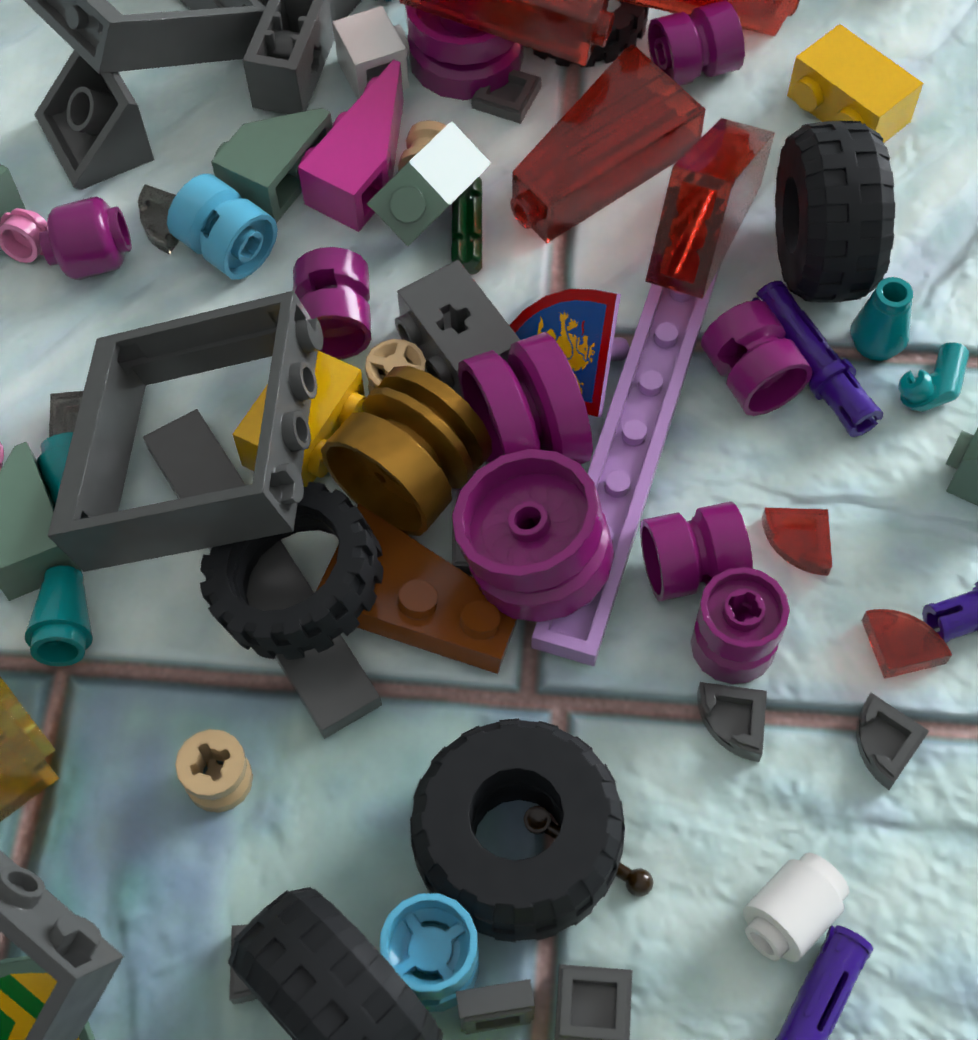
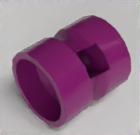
M727 0L694 8L690 17L683 11L651 19L648 26V48L651 63L660 84L665 89L692 83L696 77L701 76V73L706 77H715L737 71L743 65L745 56L743 30L738 14Z
M338 247L318 248L306 252L297 259L293 267V291L312 319L317 318L321 325L323 347L320 351L336 359H346L360 354L367 349L372 340L371 313L368 303L370 300L368 263L361 255L349 249Z
M760 300L746 301L720 315L707 328L701 340V347L720 376L727 377L726 384L745 414L750 416L767 414L791 401L806 387L813 373L811 366L795 343L785 338L786 332L768 304Z
M732 501L697 508L695 516L690 521H687L679 512L641 521L640 541L643 560L650 586L659 602L697 594L701 582L707 585L715 575L727 569L741 567L753 569L748 532L737 505Z
M747 567L727 569L711 579L704 588L691 638L693 657L702 671L717 681L729 684L749 683L766 672L773 662L779 642L787 626L790 612L787 595L779 583L763 571Z

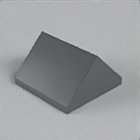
M74 50L34 115L73 187L85 189L153 161L154 157L139 107L119 72L98 74Z

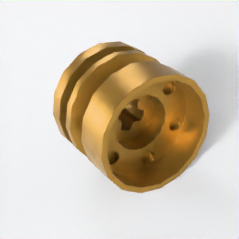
M397 366L392 368L378 385V388H374L364 400V412L352 413L321 448L323 463L332 478L357 505L358 503L407 535L421 536L452 501V489H461L473 476V471H476L492 454V439L484 422L468 402L451 387L425 371L410 366Z

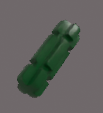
M479 176L452 203V263L459 260L468 273L473 275L482 269V180Z

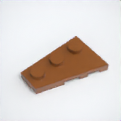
M358 503V510L369 524L382 548L383 556L377 557V559L383 566L384 571L382 584H375L373 590L377 595L376 601L369 612L363 610L357 618L360 622L357 628L498 674L517 624V619H512L488 602L478 588L474 578ZM339 544L317 590L325 584L336 565Z

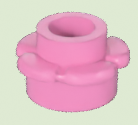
M15 208L11 213H4L0 219L1 249L8 256L22 263L33 262L39 255L44 256L39 234L40 232L47 231L46 220L34 211Z

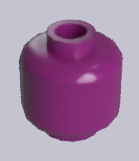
M91 197L53 208L48 214L47 231L40 232L39 234L41 249L47 263L50 266L58 264L65 275L74 280H81L119 269L124 262V253L132 250L128 226L120 208L117 206L110 208L107 202L99 197Z

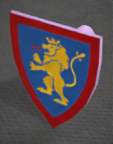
M566 289L546 295L524 309L509 326L520 340L543 332H547L552 336L565 354L577 379L586 405L587 414L602 417L610 361H623L627 358L629 352L628 342L624 338L614 337L621 294L595 289Z

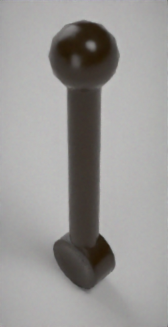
M533 806L525 812L524 824L530 833L536 835L546 833L556 839L561 827L551 821V815L545 807ZM622 863L619 864L616 877L626 882V887L632 895L645 896L652 890L653 878L647 870L642 868L632 870Z

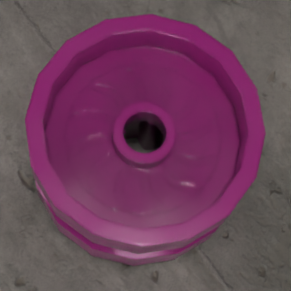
M404 0L411 70L423 87L441 97L470 100L479 88L490 85L491 92L508 83V74L513 69L520 71L524 58V38L522 33L524 0Z
M547 332L511 344L508 363L493 350L459 362L458 378L462 398L468 402L484 422L492 439V454L485 461L486 465L501 455L527 449L556 451L580 464L591 460L593 452L592 431L585 402L565 354L556 340Z
M522 450L501 455L478 469L460 490L452 514L455 540L463 557L469 564L471 574L478 588L487 601L496 606L502 613L512 619L534 622L566 617L591 602L607 582L614 559L611 535L605 515L602 512L595 483L580 463L556 451Z

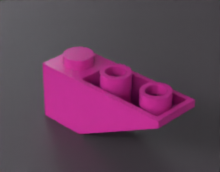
M393 59L379 76L373 77L367 83L360 98L348 111L338 115L332 129L316 147L306 151L298 166L304 204L358 232L375 214L367 203L393 178L404 103L401 63Z

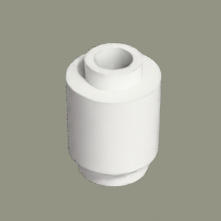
M805 853L799 860L791 859L787 861L744 907L743 915L748 924L745 928L747 938L760 953L771 960L778 961L782 957L791 962H798L843 913V900L849 895L847 882L832 864L816 854Z

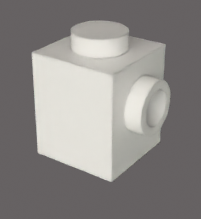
M383 6L332 21L337 60L357 99L363 94L367 83L373 77L379 76L393 59L401 63L403 90L409 88L407 56L410 55L408 40L400 24L393 26Z

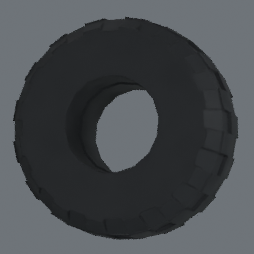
M826 121L802 125L800 129L786 138L785 145L781 149L775 193L777 252L782 277L787 284V289L801 297L804 301L843 302L859 300L877 288V285L883 280L889 268L890 254L894 241L895 218L893 171H891L890 156L887 147L883 143L882 136L867 127L866 124L860 123L861 121Z
M519 718L499 720V722L481 727L476 726L462 733L458 739L440 750L431 760V765L423 778H420L413 796L414 805L412 817H410L411 846L419 874L429 893H439L452 898L468 911L478 933L493 937L495 940L515 943L519 940L536 939L538 941L556 936L558 932L572 925L576 926L591 914L594 906L602 897H605L614 881L623 854L625 834L622 801H620L616 789V781L607 765L603 764L595 755L593 748L578 736L574 737L559 729V726L542 721L519 720ZM523 800L545 807L553 815L561 830L551 846L535 857L520 860L497 857L482 847L475 837L477 827L487 812L502 803Z
M311 887L293 891L286 890L257 914L234 938L235 942L228 964L293 1040H442L443 1033L436 1024L435 1019L395 969L341 911L324 898L321 893Z

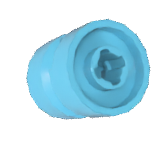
M201 174L187 182L174 197L167 217V226L170 234L197 254H203L205 260L231 279H243L262 266L273 249L278 231L276 220L250 200L242 199L236 190L213 174Z
M423 893L401 901L388 914L380 932V954L412 989L429 1012H443L457 1006L456 991L473 989L479 975L478 936L470 913L452 898L439 893Z

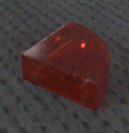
M764 508L762 525L764 533L773 549L785 561L796 568L812 574L828 576L832 568L828 509Z
M874 609L866 611L861 620L884 679L947 664L952 656L949 647L941 636L928 624L910 614L889 609Z

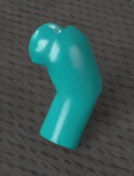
M944 343L939 348L933 373L929 374L921 369L916 378H914L911 370L905 373L898 383L902 403L912 410L925 412L956 400L961 393L969 350L959 343Z

